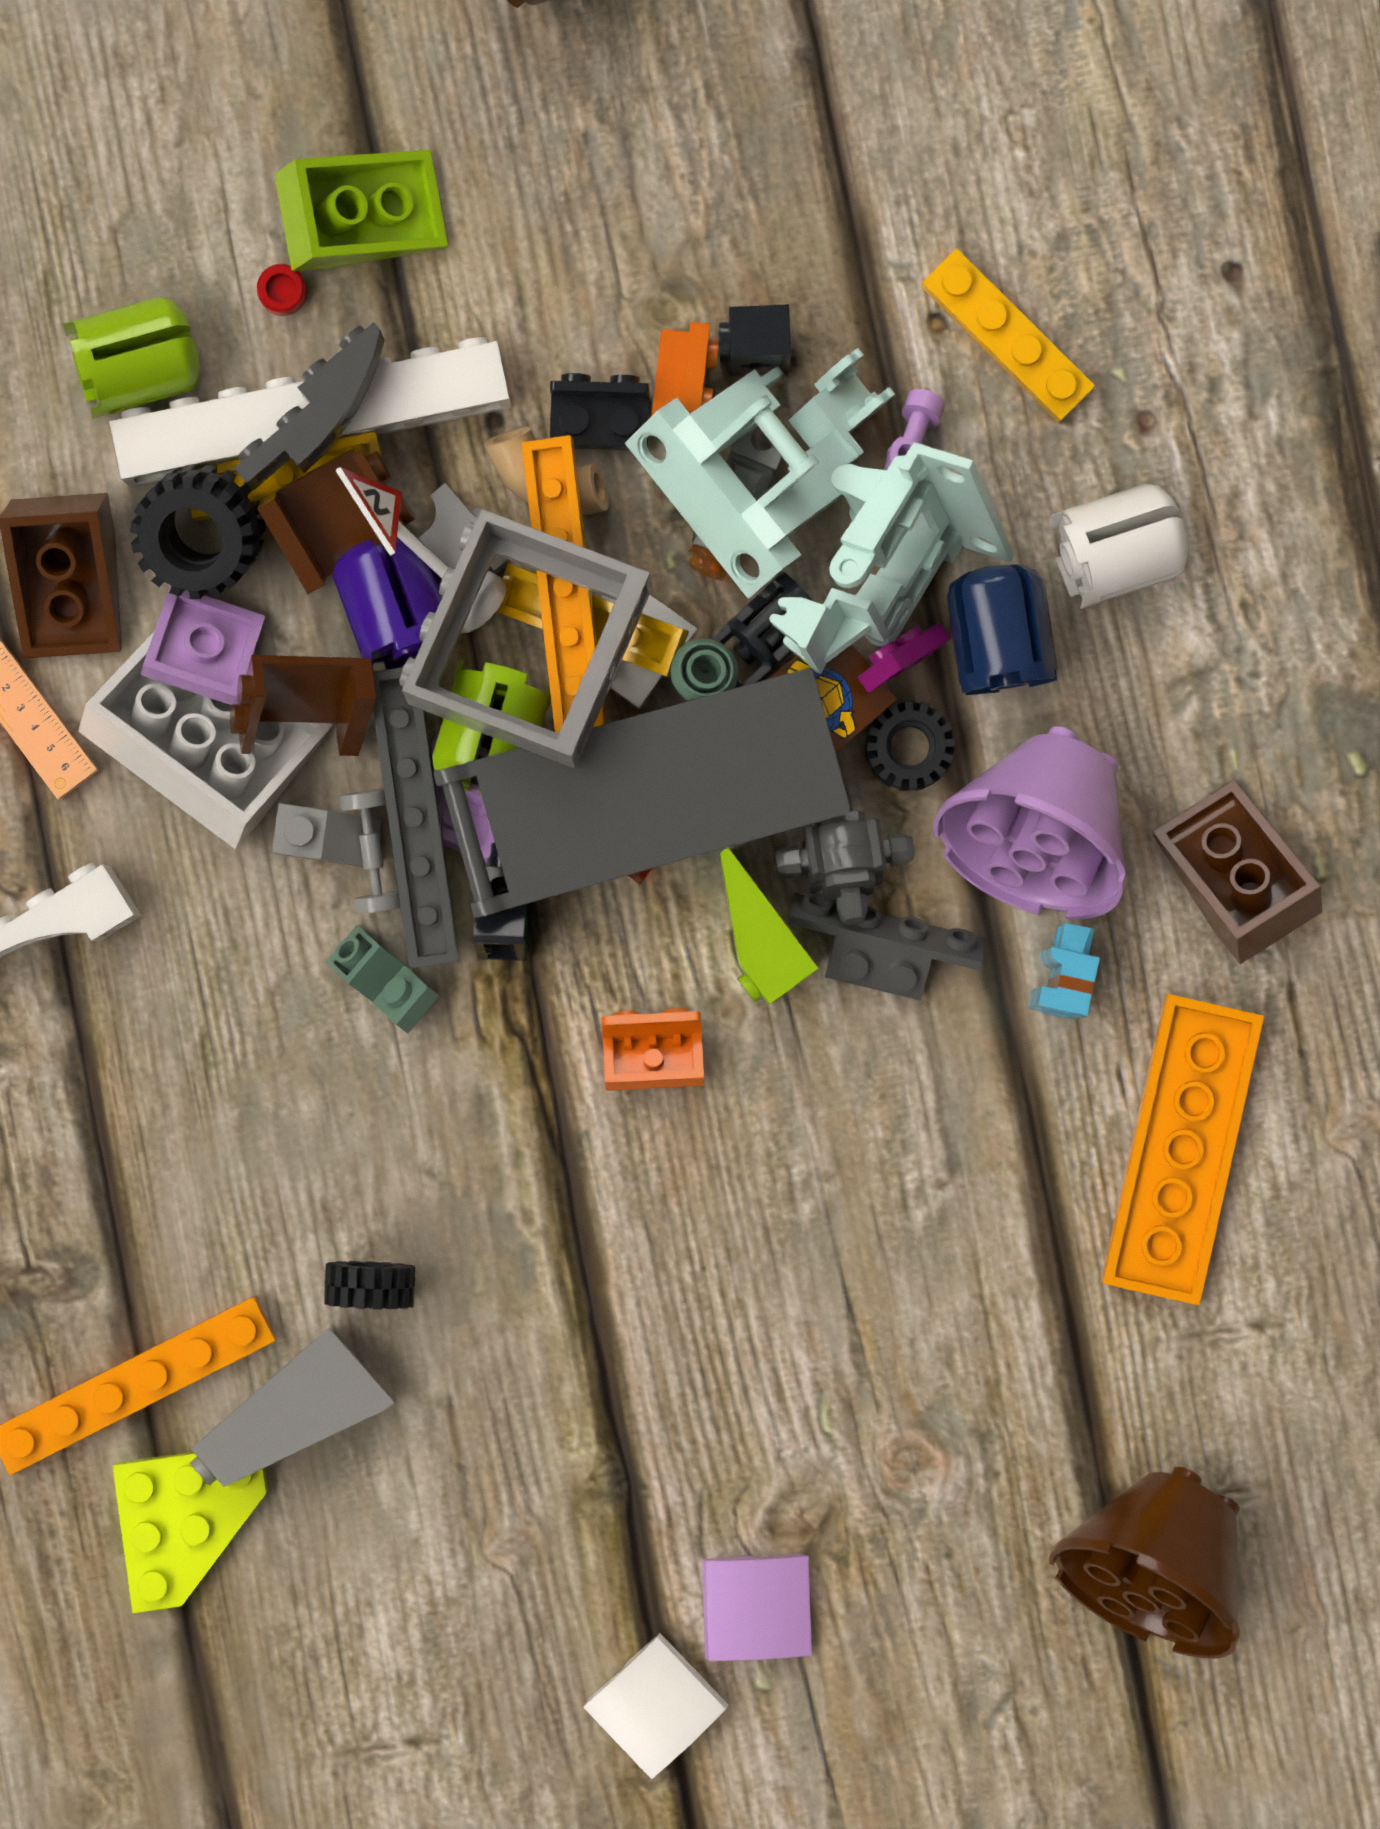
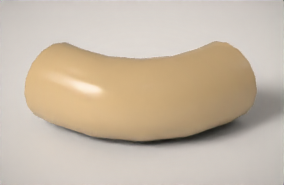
M530 427L510 430L485 442L489 459L504 485L526 504H528L521 442L535 440ZM595 463L577 467L582 515L606 511L609 506V497L601 470Z

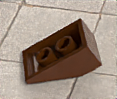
M108 493L10 500L0 515V530L23 658L120 652L122 642L116 540Z
M1235 780L1152 831L1153 837L1207 922L1239 964L1244 963L1322 913L1321 886Z

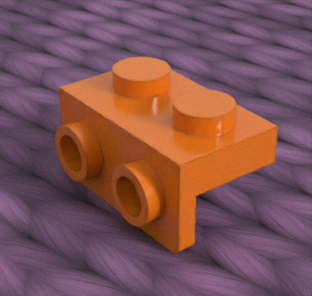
M691 322L689 332L670 329L661 331L652 415L675 398L679 399L690 414L713 398V388L704 387L706 368L716 369L719 345L718 339H710V324Z
M677 1007L666 1009L662 1013L640 1014L633 1010H623L614 1013L612 1016H603L601 1018L606 1091L704 1086L701 1013L699 1011H689L685 1008Z

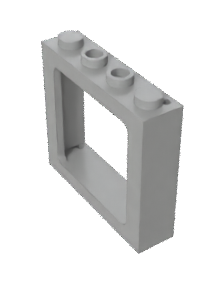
M481 509L476 522H468L462 533L459 550L463 552L456 568L450 566L442 578L439 594L443 597L436 613L429 612L424 619L419 639L423 643L416 659L408 658L403 667L399 684L403 686V695L408 705L576 769L651 593L652 582L650 572ZM503 557L616 600L559 733L454 694L440 686L441 677L492 561L496 558Z

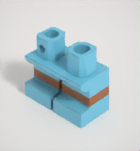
M1063 923L1062 926L1056 928L1053 946L1040 951L1042 963L1051 969L1048 986H1040L1031 990L1027 1009L1073 1020L1088 1016L1100 960L1099 957L1089 955L1094 929L1070 923Z

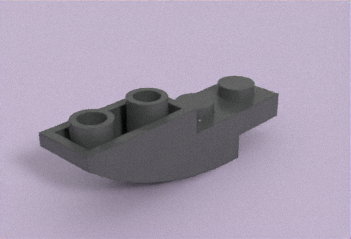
M374 322L366 329L362 326L353 329L340 342L339 346L342 350L329 361H326L324 358L319 359L302 374L301 378L304 382L297 388L309 403L303 409L299 406L290 409L276 423L279 429L266 441L258 438L241 451L238 456L241 462L234 469L253 491L290 459L305 473L328 451L343 433L358 411L379 365L385 339L381 330Z

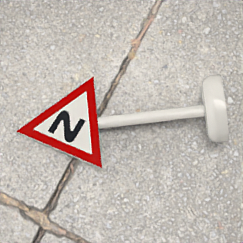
M342 467L336 469L335 471L389 555L391 556L395 553L398 537L435 573L443 578L448 567L399 522L402 492ZM487 572L461 633H469L482 626L501 605L507 590L506 584L493 572Z

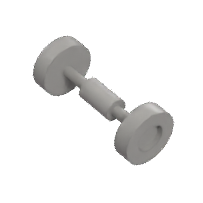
M384 789L339 795L340 811L360 809L364 833L359 835L364 870H369L372 894L353 898L355 913H373L401 908L399 891L382 893L379 868L383 867L379 833H373L370 807L386 805Z

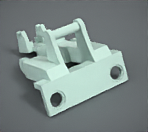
M859 348L855 349L850 355H846L814 384L820 393L810 399L788 420L810 447L806 452H804L774 414V411L780 404L768 389L784 375L779 366L773 368L762 377L754 369L691 414L679 399L675 398L657 410L625 442L633 455L748 599L801 556V553L788 536L843 496L832 485V473L840 465L853 463L864 453L850 433L876 414L895 395L890 387L878 395L875 391L870 393L856 376L858 370L854 366L864 356ZM758 426L789 464L788 470L790 472L756 501L719 452ZM648 436H655L662 441L666 449V458L664 460H659L650 453L647 447ZM741 553L751 555L756 560L760 569L758 577H751L744 572L740 565Z
M914 442L907 454L896 456L887 470L859 467L853 464H843L837 467L832 473L831 482L835 490L846 498L850 506L849 515L852 522L840 539L842 546L831 561L829 567L830 575L835 583L842 588L857 587L866 578L867 580L856 596L831 588L824 604L801 597H782L778 600V605L787 612L782 616L772 614L770 621L774 627L786 635L783 639L785 646L806 662L813 672L821 674L827 662L863 635L875 646H884L892 640L895 641L943 560L953 563L962 547L1011 563L1014 557L1013 549L974 461ZM946 467L952 468V469L958 471V472H959L960 474H962V475H959V474H957V473H954V472L950 471L949 469H947ZM978 537H980V538H982V539H985V540L989 541V542L992 543V544H989V543H987V542H984L983 540L979 539ZM874 565L881 567L876 575H869Z

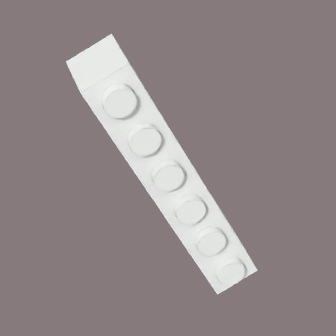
M91 862L70 874L68 879L71 884L62 890L54 893L49 888L28 900L26 905L29 910L17 918L12 919L9 914L0 918V958L29 944L62 935L87 934L91 941L101 942L142 915L112 867L104 864L96 867L94 862Z

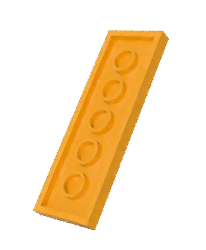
M1165 994L1101 1283L1200 1306L1264 1020L1263 1015Z

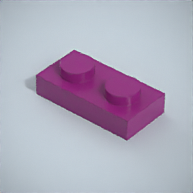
M940 623L925 632H922L919 626H916L896 641H890L870 655L868 658L873 666L857 678L866 691L870 693L921 662L951 638Z

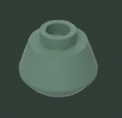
M700 638L687 642L676 652L671 663L670 673L672 683L677 692L687 701L734 689L738 680V665L734 655L725 645L712 639Z

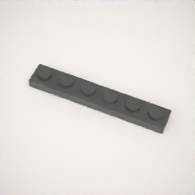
M403 668L373 672L376 693L373 714L409 968L459 962L460 953L436 782L433 773L434 768L426 711L408 705L402 692L403 686L399 684Z

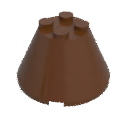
M1174 1467L1172 1473H1149L1057 1542L1049 1556V1564L1053 1566L1054 1563L1057 1564L1059 1571L1055 1578L1074 1599L1118 1629L1145 1642L1150 1634L1174 1642L1173 1652L1182 1655L1206 1659L1226 1657L1235 1650L1240 1639L1236 1519L1240 1507L1234 1500L1215 1494L1200 1485L1202 1482L1201 1478L1187 1468Z

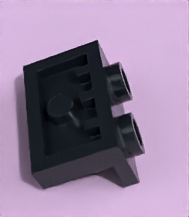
M567 373L561 375V381H550V438L571 435L574 438L575 449L630 450L625 442L649 419V384L640 383V377L613 375L610 377V382H591L590 375Z

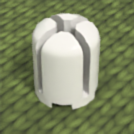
M1143 484L1054 513L1049 518V531L1059 529L1061 556L1055 558L1059 572L1070 597L1080 594L1083 598L1080 609L1174 579L1183 571L1189 551L1188 533L1184 520L1179 517H1173L1178 515L1179 512L1174 499L1159 485Z

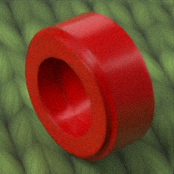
M275 264L265 269L257 281V295L262 305L270 313L278 316H288L296 313L303 307L307 299V285L299 271L292 272L290 265Z

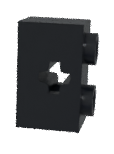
M789 304L729 307L728 322H719L720 362H729L730 376H746L754 369L759 375H765L777 366H779L784 374H788L791 359Z

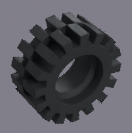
M913 700L904 701L899 704L895 703L884 710L871 724L865 739V756L867 763L869 762L872 768V773L875 777L878 776L886 786H892L897 788L898 791L905 792L908 790H922L937 782L952 764L954 748L956 747L955 738L952 735L953 728L950 722L947 723L943 718L944 714L938 709L934 710L929 707L930 704L925 702L914 703ZM906 727L916 728L927 737L929 751L921 763L905 765L897 761L893 756L891 740L900 729Z
M374 1261L328 1262L325 1268L324 1304L333 1307L340 1306L341 1308L354 1307L356 1309L414 1307L415 1266Z

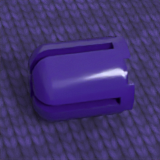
M398 537L395 553L391 556L383 544L376 547L371 539L354 545L335 564L333 579L361 657L371 658L372 666L375 663L384 662L386 670L402 668L408 658L416 659L423 643L419 639L424 619L429 612L436 613L443 596L439 594L440 586L435 572Z

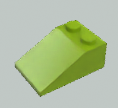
M431 150L300 158L292 160L274 174L292 272L339 268L448 247Z
M727 847L720 853L719 861L738 966L744 972L737 980L753 1002L763 998L767 1005H770L816 971L818 967Z

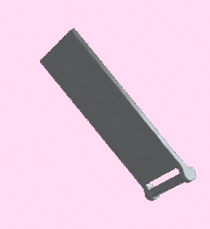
M810 668L593 727L576 769L525 749L517 748L433 772L437 786L442 785L448 804L475 901L470 903L474 918L831 819L850 812L849 801L814 672ZM476 776L509 891L497 896L493 894L462 783L463 779Z

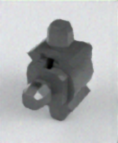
M846 791L850 812L816 822L814 826L807 827L805 829V841L802 844L803 849H799L798 845L779 849L774 853L776 875L783 878H801V873L806 872L809 892L816 893L823 890L824 900H836L841 921L845 925H852L864 922L868 911L867 896L873 894L875 886L883 883V872L887 868L886 863H889L891 867L907 864L914 859L915 850L911 836L888 834L887 839H882L880 821L876 818L866 821L864 812L852 811L850 797Z

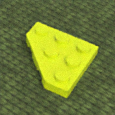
M194 1452L117 1462L112 1465L132 1613L180 1607L186 1602L269 1491L266 1468L223 1487L218 1480H215L209 1486L192 1467L190 1462L197 1457Z

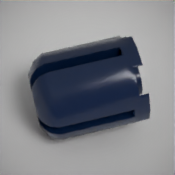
M1023 564L988 566L967 572L950 584L947 593V604L962 693H965V695L998 693L1001 689L1015 688L1028 684L1029 687L1057 681L1056 670L1058 667L1045 581L1035 569Z

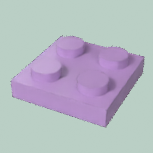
M170 585L140 675L229 705L237 704L239 675L247 674L250 658L253 655L265 616L205 595L201 599H190L188 590H185L178 597L169 593Z

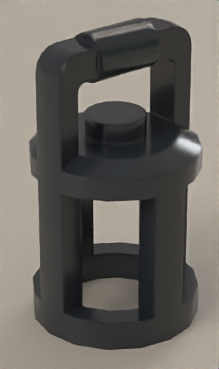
M782 571L712 638V640L724 645L733 637L737 642L733 649L740 658L749 666L754 661L760 666L744 683H740L737 680L735 688L766 680L794 654L785 644L775 651L786 636L776 627H773L763 636L773 626L770 616L772 614L782 616L787 612L778 605L780 598L801 597L813 601L790 576ZM769 603H771L760 615H758Z

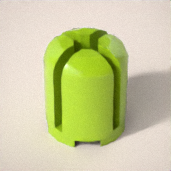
M156 297L63 323L66 336L74 333L77 338L70 339V344L86 402L96 400L98 406L90 408L92 419L186 393L194 388L198 382L201 362L195 339L191 338L189 331L191 327L186 313L172 299Z
M464 660L460 661L457 665L451 692L491 708L493 707L494 700L503 702L501 712L540 727L543 726L547 708L551 702L550 686H548L547 693H544L535 687L527 685L526 682L529 675L527 673L485 662L483 671L464 670ZM443 718L432 755L434 770L437 771L477 760L485 734ZM493 738L488 756L519 747ZM472 777L462 780L466 792H468Z

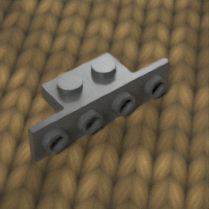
M794 892L788 924L835 935L826 967L825 978L921 1000L932 959L981 971L985 938L977 937L968 930L960 928L948 930L928 925L923 920L915 917H894L879 913L876 909L867 906L868 911L863 923L845 925L839 918L836 902L824 900L823 895L820 894L803 895Z

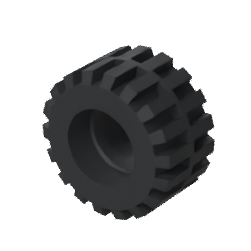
M197 464L187 465L180 472L175 469L168 473L138 503L134 511L138 515L131 521L130 532L137 534V537L131 542L133 553H142L143 558L138 562V565L143 573L148 569L153 571L156 576L151 581L159 588L166 582L171 585L169 593L178 597L185 590L189 591L190 599H201L206 592L209 593L210 597L220 595L226 587L232 588L256 561L255 557L260 553L264 544V540L260 539V537L266 531L265 521L257 518L259 514L257 509L259 500L251 502L248 498V495L253 490L246 482L241 487L236 485L233 481L237 475L227 470L221 476L217 474L216 465L206 464L201 470H198ZM193 508L208 514L220 529L222 550L218 553L204 554L189 548L180 539L176 531V510Z

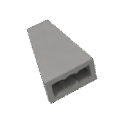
M328 1328L194 1445L191 1450L197 1457L190 1464L209 1486L215 1480H218L225 1487L383 1412L395 1402L334 1332Z

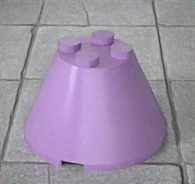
M1052 727L1048 734H1040L1029 738L947 799L935 817L933 824L934 837H941L946 846L943 856L961 876L983 892L1008 905L1040 915L1043 907L1067 911L1065 918L1071 920L1089 919L1104 915L1116 907L1126 886L1116 782L1118 763L1112 756L1098 752L1091 746L1079 741L1076 734L1064 727Z

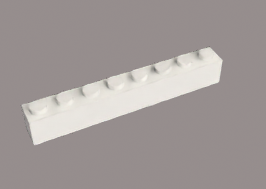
M475 337L459 342V349L441 353L438 347H427L411 352V359L391 362L390 357H380L379 365L367 394L358 411L338 439L374 431L378 435L512 408L498 342L488 343L486 337ZM283 377L266 382L267 389L247 393V388L235 387L218 392V399L199 402L197 397H186L171 401L169 403L170 409L151 412L149 407H138L123 411L121 413L122 419L109 421L121 480L129 487L161 481L171 471L177 469L180 472L187 465L197 464V467H202L206 464L212 465L239 459L238 456L241 451L251 442L258 438L266 441L279 429L276 423L286 412L295 406L303 409L309 404L297 388L304 381L295 383L294 377Z

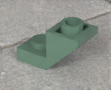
M356 925L349 935L339 943L336 950L326 961L350 986L372 1001L393 1023L407 1034L439 998V995L414 971L359 925Z

